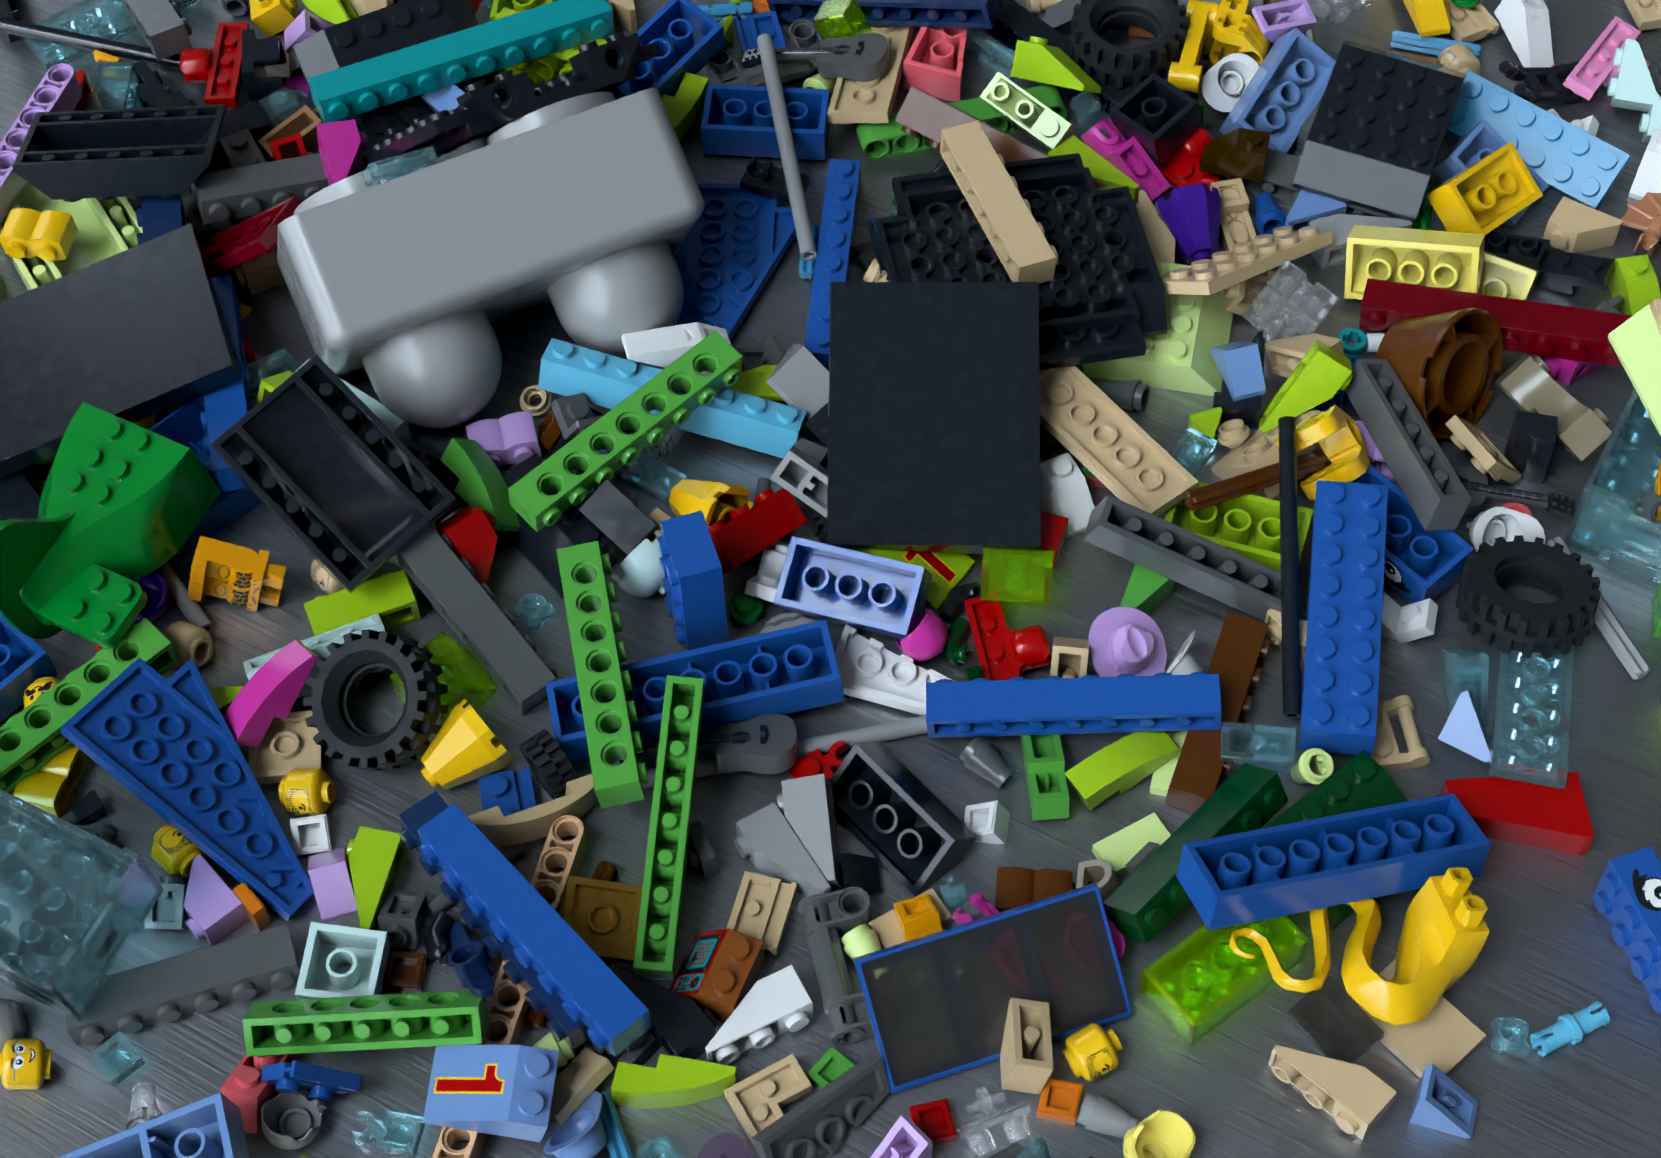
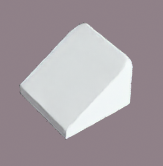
M998 800L966 806L963 823L977 836L974 842L997 845L1007 843L1010 813Z
M329 813L289 820L293 849L296 856L332 850Z

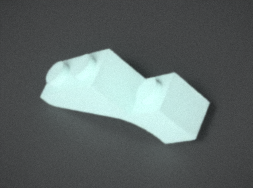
M1626 38L1621 48L1616 47L1612 66H1617L1615 78H1610L1607 96H1612L1610 104L1612 107L1647 112V114L1643 113L1641 116L1639 132H1644L1642 142L1649 143L1654 130L1661 131V97L1655 89L1639 43L1636 40Z

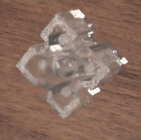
M1285 259L1242 314V317L1248 320L1255 328L1261 331L1265 329L1263 337L1268 341L1312 334L1339 298L1318 282L1313 286L1304 279L1307 275L1305 272Z

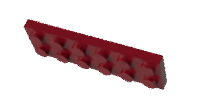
M293 196L205 239L200 244L211 278H214L217 274L225 275L232 267L238 269L247 260L253 262L264 252L267 255L272 253L277 248L278 224L293 216L295 209L301 202Z

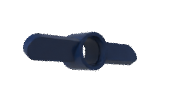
M457 921L448 933V942L452 948L448 962L463 988L469 989L474 996L490 997L494 994L495 985L492 977L496 972V967L484 944L479 940L473 939L466 924Z

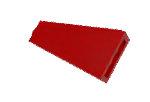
M1578 771L1445 780L1441 794L1437 795L1454 793L1486 838L1577 855L1587 854L1594 839Z

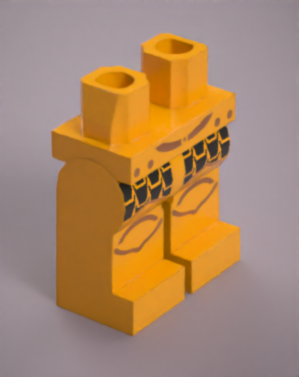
M200 536L191 566L187 599L201 602L202 595L205 594L226 599L235 606L247 605L246 610L257 612L259 603L278 607L287 566L268 562L270 551L260 549L258 554L247 547Z

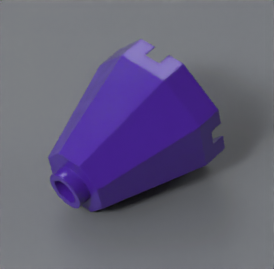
M1200 183L1172 190L1170 192L1172 198L1165 201L1164 196L1157 199L1155 203L1157 214L1174 236L1175 249L1182 259L1189 264L1197 260L1212 259V254L1218 251L1221 198L1218 189L1212 187V190L1209 191L1207 184Z

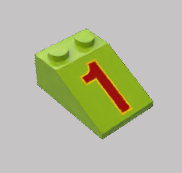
M851 548L854 551L925 567L933 576L924 606L936 613L943 606L948 592L952 588L959 586L975 566V561L966 553Z

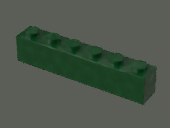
M1244 763L1103 902L1109 919L1123 935L1148 943L1190 901V898L1176 877L1184 843L1261 829L1289 801L1278 773Z

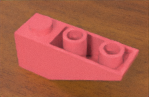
M246 1054L221 1086L220 1092L240 1108L244 1131L253 1134L259 1132L262 1128L261 1108L267 1101L274 1099L281 1093L275 1091L276 1085L261 1082L263 1066L283 1062L292 1063V1061L297 1060L299 1054L247 1056Z

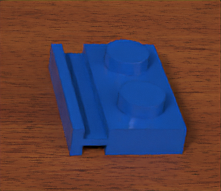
M776 11L747 15V19L739 20L738 17L734 18V28L743 56L747 50L758 48L757 38L761 34H770L772 36L774 48H787Z
M529 766L524 767L522 771L514 772L513 770H508L478 778L483 811L499 806L505 817L537 806Z
M295 1060L292 1063L283 1062L263 1066L261 1082L276 1085L275 1091L298 1094L301 1090L309 1092L308 1098L331 1101L333 1095L349 1093V1090L359 1091L361 1075Z

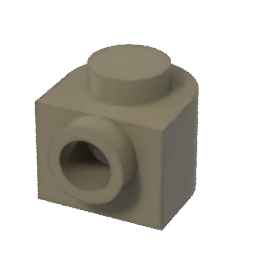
M1096 859L1078 862L1077 878H1074L1072 886L1074 890L1093 883L1098 885L1103 903L1122 882L1107 861Z

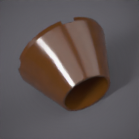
M1475 307L1404 319L1396 322L1386 332L1379 345L1376 359H1388L1433 436L1451 440L1450 436L1453 433L1445 424L1454 415H1457L1475 425L1484 414L1495 391L1490 390L1495 370L1501 372L1504 351L1502 331L1492 313Z

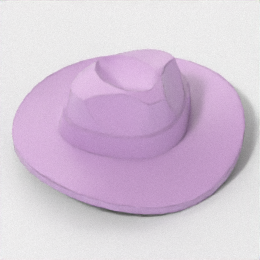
M1115 607L1104 611L1093 621L1088 633L1089 655L1099 677H1117L1121 674L1153 676L1157 673H1164L1167 660L1164 637L1156 622L1146 613L1132 607Z

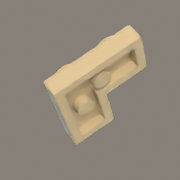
M792 1053L725 1089L724 1094L754 1146L752 1137L784 1115L780 1108L812 1092V1085Z

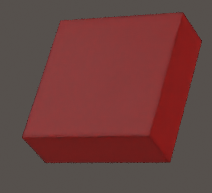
M947 1098L909 1106L910 1119L933 1142V1145L957 1139Z

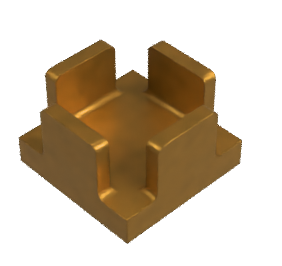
M569 875L559 915L608 967L613 962L634 963L643 886Z

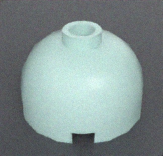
M661 530L654 532L657 537L662 536ZM648 538L642 541L619 565L623 570L620 576L616 573L612 574L611 579L629 595L638 598L650 597L657 592L662 596L665 595L662 583L664 576L659 562L661 555L657 539L653 542Z

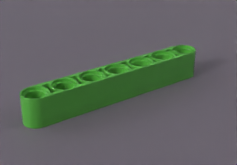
M1042 85L1023 89L1064 119L1066 118L1067 109L1056 86ZM980 97L949 103L1007 134L1022 132L1020 128ZM898 113L891 114L889 123H859L856 128L864 156L868 159H881L933 149L935 147L929 145L930 138L919 134L918 138L902 131L903 124L895 121Z

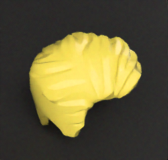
M1158 1110L1126 1132L1123 1137V1154L1125 1158H1189L1196 1140L1195 1131L1179 1113L1172 1112L1171 1110Z

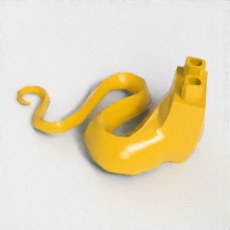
M1450 867L1445 875L1429 877L1413 898L1405 914L1396 953L1395 974L1390 980L1375 973L1370 965L1372 952L1381 932V915L1378 902L1371 898L1346 903L1356 912L1357 921L1345 945L1341 978L1348 995L1371 1016L1394 1026L1419 1023L1437 1007L1445 990L1455 984L1474 965L1490 931L1483 918L1488 908L1483 898H1480L1478 895H1472L1469 889L1473 877L1468 868ZM1328 907L1309 911L1315 955V966L1311 978L1301 980L1291 977L1284 970L1269 939L1258 930L1247 926L1233 930L1229 946L1233 953L1240 957L1255 958V954L1241 951L1236 943L1238 938H1249L1260 946L1274 981L1283 989L1301 993L1319 990L1324 984L1331 964Z

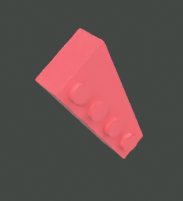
M921 27L903 62V89L910 90L911 86L937 98L953 102L960 101L969 28Z

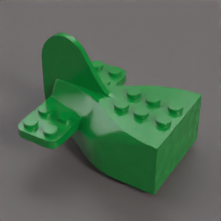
M83 402L63 435L43 487L38 518L0 520V614L17 631L31 638H50L64 629L100 647L110 648L115 646L147 603L148 596L145 590L135 581L161 567L179 551L221 493L220 488L191 448Z

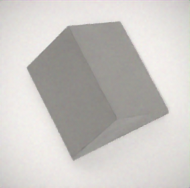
M792 345L766 382L789 406L807 411L806 423L828 403L829 371L804 345Z

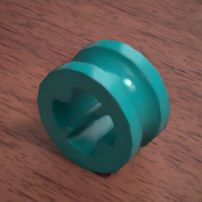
M1346 328L1340 331L1337 338L1342 339L1344 356L1361 358L1367 344L1365 333L1357 328ZM1348 342L1355 343L1354 346L1347 345Z

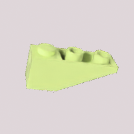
M1000 72L996 73L979 96L1049 151L1076 132L1071 123Z

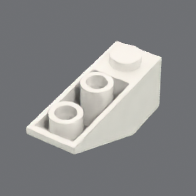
M1502 0L1494 14L1523 67L1554 66L1549 10L1544 0Z
M699 322L627 333L621 337L628 360L659 366L664 369L715 330L731 345L726 329ZM708 371L700 372L702 375L712 374Z
M792 965L760 979L754 984L705 1047L707 1062L728 1065L738 1059L741 1053L752 1048H763L769 1045L776 1036L787 1031H798L804 1028L811 1019H814L813 1002Z

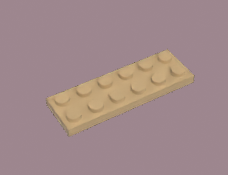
M852 26L849 37L864 33H878L886 37L890 54V65L883 76L872 81L858 82L837 77L827 111L829 124L889 123L903 71V62L907 56L914 30L913 26Z
M1292 226L1277 227L1273 229V234L1253 237L1254 242L1235 244L1232 251L1216 252L1212 254V259L1197 260L1191 263L1190 268H1179L1170 271V276L1162 279L1164 294L1212 295L1332 244V230H1318V226H1307L1298 230H1293Z
M1075 365L1039 370L1040 424L1119 500L1152 515L1159 516L1186 498L1185 494L1188 491L1198 488L1199 481Z

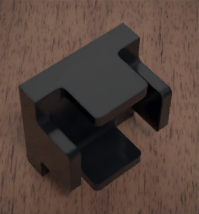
M254 29L242 30V76L250 102L257 100L266 115V106L268 104L290 101L286 91V78L288 77H266L265 66L285 64L287 62L281 38L277 37L257 39Z

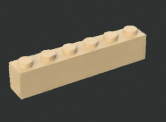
M978 120L943 129L941 132L940 154L1011 281L1039 282L1040 284L1053 280L1055 265L1058 264L1057 251L1053 245L1050 246L1047 242L1042 224L1036 222L1032 216L1030 204L1027 199H1023L1020 195L1015 178L1009 176L1005 169L1002 155L997 154L994 150L990 134L983 131Z

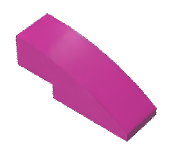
M293 640L267 661L245 684L228 707L223 718L236 743L258 748L274 717L286 720L314 666V662L318 658L301 641Z

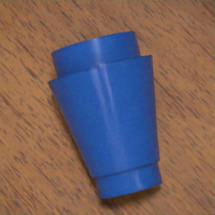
M1264 192L1259 194L1255 199L1256 228L1262 234H1273V229L1285 226L1286 215L1271 193Z

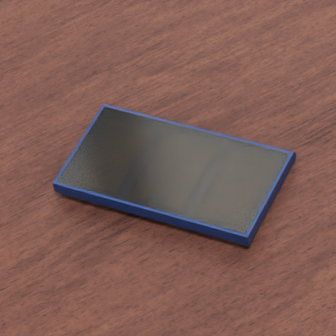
M1094 883L853 958L891 1094L999 1060L1011 997L1049 1003L1052 1042L1067 1038L1091 1023H1098L1104 1026L1132 1017V1009L1098 885Z

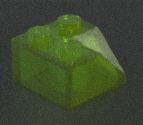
M442 630L422 647L428 649L433 654L430 662L442 667L444 673L437 676L438 683L448 686V693L440 695V705L448 706L447 714L439 713L436 723L440 726L444 724L453 708L464 699L476 711L497 692L495 686L468 651ZM394 672L390 675L396 697L405 704L406 697L403 682L398 674Z

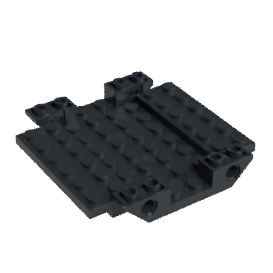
M621 31L606 37V44L598 46L596 41H592L578 47L580 53L569 58L573 70L546 83L543 80L534 84L533 80L529 79L527 72L514 75L513 70H509L494 76V83L486 85L484 80H480L465 86L467 93L456 98L459 104L458 108L450 111H440L430 115L429 118L424 116L410 122L411 127L402 130L401 126L398 125L383 131L384 137L375 142L379 144L371 147L373 153L363 158L367 169L394 160L399 161L410 158H427L432 162L454 148L495 133L507 124L545 106L583 94L607 92L636 78L637 74L634 67L659 55L656 45L652 43L643 47L641 41H639L638 33L625 37L624 32Z
M1079 153L1005 163V169L1009 176H1013L1017 182L1020 195L1023 199L1028 200L1035 221L1042 224L1047 242L1050 246L1053 245L1058 254V264L1055 265L1054 279L1039 284V370L1145 355L1147 346L1143 337L1167 334V320L1163 282L1129 187L1114 185L1096 188L1089 167L1084 168ZM950 170L892 178V189L900 215L867 219V226L880 271L886 270L889 282H1012ZM1114 240L1119 245H1109L1105 241ZM987 257L992 262L982 263L977 259ZM916 266H924V268H926L927 271L918 272L915 271L913 268Z

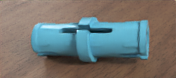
M1595 1001L1572 1015L1565 1013L1558 1017L1559 1019H1557L1556 1023L1530 1035L1532 1046L1534 1049L1542 1046L1537 1053L1545 1057L1550 1052L1568 1043L1575 1045L1582 1041L1584 1035L1610 1023L1608 1011L1605 1008L1598 1012V1009L1602 1008L1603 1004Z

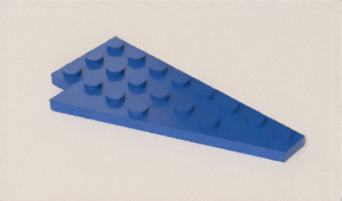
M697 183L705 206L702 215L683 240L679 249L678 267L683 280L684 301L676 325L699 322L724 328L731 341L796 236L791 207H778V200L740 189V183Z
M139 657L62 726L61 734L240 883H246L258 898L287 922L313 896L312 884L200 672L191 659L166 680Z

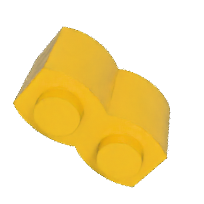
M15 208L10 210L0 233V243L5 254L13 258L21 259L37 256L45 261L64 260L67 258L78 229L72 215L66 212L56 210L39 212L28 208Z
M72 744L33 775L16 785L15 789L11 791V795L46 811L56 818L62 817L68 809L74 789L78 786L87 766L88 759L86 754ZM13 799V801L16 804H18L16 805V807L19 812H21V807H23L37 816H42L39 813L33 811L32 809Z

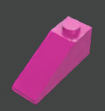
M355 119L317 124L318 149L328 184H334L359 173L362 165V151H366L367 146L365 134L363 131L358 132Z

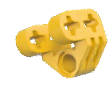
M1221 0L1213 23L1212 35L1215 39L1209 52L1208 69L1217 64L1221 57H1226L1232 53H1243L1250 56L1257 62L1259 67L1264 61L1271 42L1263 36L1254 18L1251 15H1247L1249 0Z
M1337 405L1330 407L1327 411L1318 413L1314 418L1310 417L1304 423L1296 426V453L1318 442L1327 458L1331 461L1330 466L1310 475L1301 482L1300 486L1308 500L1315 499L1317 480L1352 482L1367 471L1370 460L1361 432L1355 421ZM1278 437V438L1274 441V443H1275V445L1277 446V448H1278V450H1279V437Z

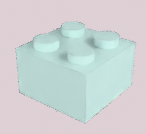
M311 922L295 991L296 999L381 995L382 983L391 950L387 932Z

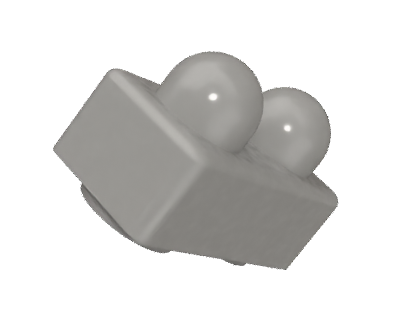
M657 88L642 90L617 100L614 94L610 92H594L568 98L533 111L507 124L484 141L486 146L435 165H432L431 160L427 158H410L376 166L331 184L304 200L295 209L293 216L278 224L277 263L315 354L341 379L366 371L380 401L401 420L422 428L442 429L462 424L476 416L490 402L497 390L502 371V354L492 323L552 302L562 327L578 345L623 359L627 358L621 339L623 334L676 325L683 307L684 286L673 253L679 248L702 215L705 204Z

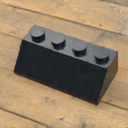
M537 454L532 455L506 472L503 479L508 488L543 462ZM548 490L544 493L547 495H555L558 493V491ZM581 503L577 506H570L562 513L560 519L555 524L549 527L545 526L538 532L518 513L517 516L520 524L518 531H502L561 599L564 597L556 549L598 541L602 554H609L611 566L617 564L614 542L578 510L582 506Z
M880 741L855 743L830 779L833 788L836 818L914 896L922 894L957 866L977 838Z

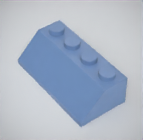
M1297 28L1282 35L1274 43L1219 131L1222 134H1228L1238 128L1269 132L1271 135L1268 148L1287 153L1297 138L1300 127L1322 98L1336 61Z

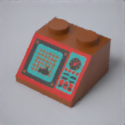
M731 929L696 933L669 989L693 999L701 1010L706 1007L715 1019L726 1022L757 982L766 962L764 941Z

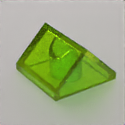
M983 548L980 600L1051 604L1053 551Z

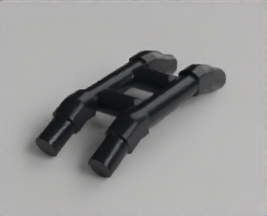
M1579 60L1552 67H1522L1511 64L1508 61H1503L1499 65V71L1505 74L1508 79L1512 81L1523 80L1526 85L1522 83L1517 84L1514 88V93L1531 103L1556 101L1575 103L1584 100L1582 96L1576 95L1569 88L1566 89L1560 81L1568 77L1580 62ZM1538 79H1544L1551 89H1544Z

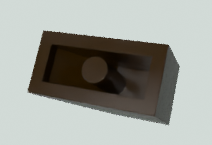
M1238 128L1205 144L1199 171L1262 182L1271 133Z

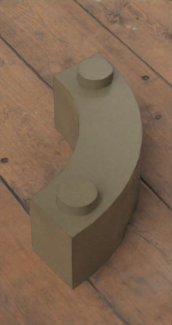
M1528 355L1522 356L1494 383L1522 411L1558 417L1556 441L1560 444L1564 443L1566 445L1564 449L1569 454L1583 461L1611 436L1612 431L1607 427L1610 420L1598 408L1592 411L1563 389L1547 374L1551 369L1540 357L1536 356L1533 359Z

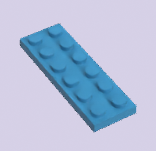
M1468 70L1447 132L1460 139L1464 133L1485 119L1507 143L1512 141L1519 155L1550 188L1579 203L1598 210L1631 160V155Z

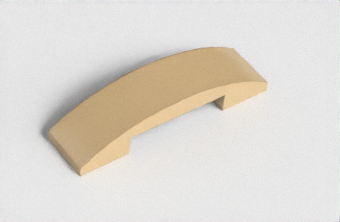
M1237 178L1211 183L1210 189L1212 190V187L1217 188L1221 198L1219 232L1225 251H1232L1235 244L1254 242L1253 237L1257 235L1248 212L1250 202L1242 179ZM1273 269L1246 281L1261 286L1275 283L1276 278Z
M589 774L566 782V791L563 797L505 817L499 806L467 817L495 847L534 841L548 836L550 828L557 818L564 815H573L580 819L598 802L593 776Z

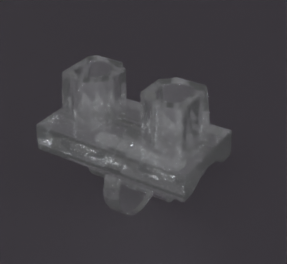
M981 1086L975 1089L977 1101L966 1105V1110L969 1116L982 1112L984 1118L955 1129L958 1139H965L974 1157L978 1158L997 1150L989 1131L992 1127L1001 1124L1009 1144L1030 1137L1029 1124L1025 1114L1031 1111L1027 1101H1024L996 1113L995 1106L1006 1102L1004 1093L1000 1091L990 1095L985 1086Z

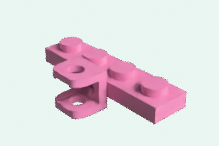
M1615 16L1568 75L1563 85L1588 101L1602 83L1608 88L1610 78H1615L1617 66H1612L1616 47L1621 48L1626 38L1636 40L1641 31ZM1645 59L1646 64H1647V67H1649L1650 64H1649V62Z

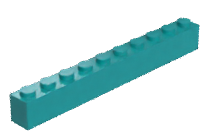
M558 0L309 77L313 103L324 123L336 122L612 35L614 34L612 9L606 0Z

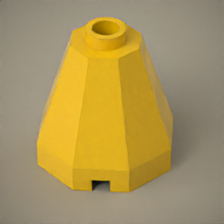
M682 479L672 488L668 500L671 510L676 517L702 511L708 527L720 519L727 524L732 520L729 514L747 503L749 508L754 506V503L749 501L747 497L751 496L749 489L740 484Z
M464 699L453 708L420 759L425 765V768L420 772L433 788L440 784L444 790L504 769L515 759L470 703Z

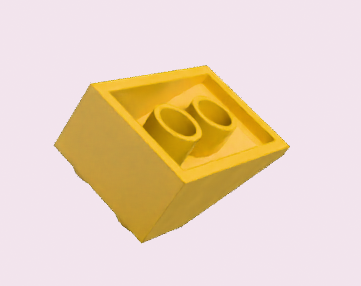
M1511 141L1427 193L1426 196L1448 232L1486 235L1542 197L1543 194Z

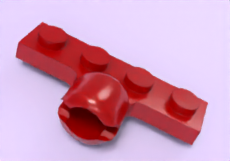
M248 22L218 23L215 44L212 49L187 48L181 52L180 70L185 74L183 80L189 85L207 84L204 97L206 105L226 104V109L238 106L243 77L242 30L250 29Z
M1202 127L1159 165L1154 162L1174 189L1204 183L1208 185L1209 191H1211V183L1221 181L1211 173L1199 171L1205 144L1214 140Z
M998 591L964 600L984 678L991 681L1008 680L1013 677H1021L1026 670L1049 665L1052 656L1044 628L1040 625H1034L1019 630H1010L1006 625Z

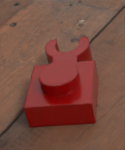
M844 741L834 743L830 747L828 754L824 756L817 748L798 759L794 766L789 769V772L793 779L824 773L830 781L844 760L838 759L839 755L848 749Z

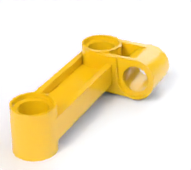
M1200 0L1188 1L1186 17H1188L1186 40L1180 61L1171 62L1168 82L1181 91L1199 93L1203 66L1198 64L1203 46L1205 47L1204 55L1211 50L1214 40L1212 35L1213 23L1219 3Z

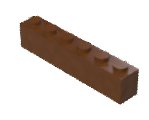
M1227 612L1207 672L1209 674H1219L1222 712L1220 730H1194L1187 732L1164 804L1194 813L1221 786V784H1218L1220 774L1228 776L1234 755L1228 754V749L1230 745L1237 747L1244 727L1237 724L1239 715L1247 717L1253 699L1252 696L1246 694L1249 686L1256 688L1262 668L1257 667L1256 663L1258 658L1263 660L1266 658L1271 642L1270 639L1265 638L1269 624Z

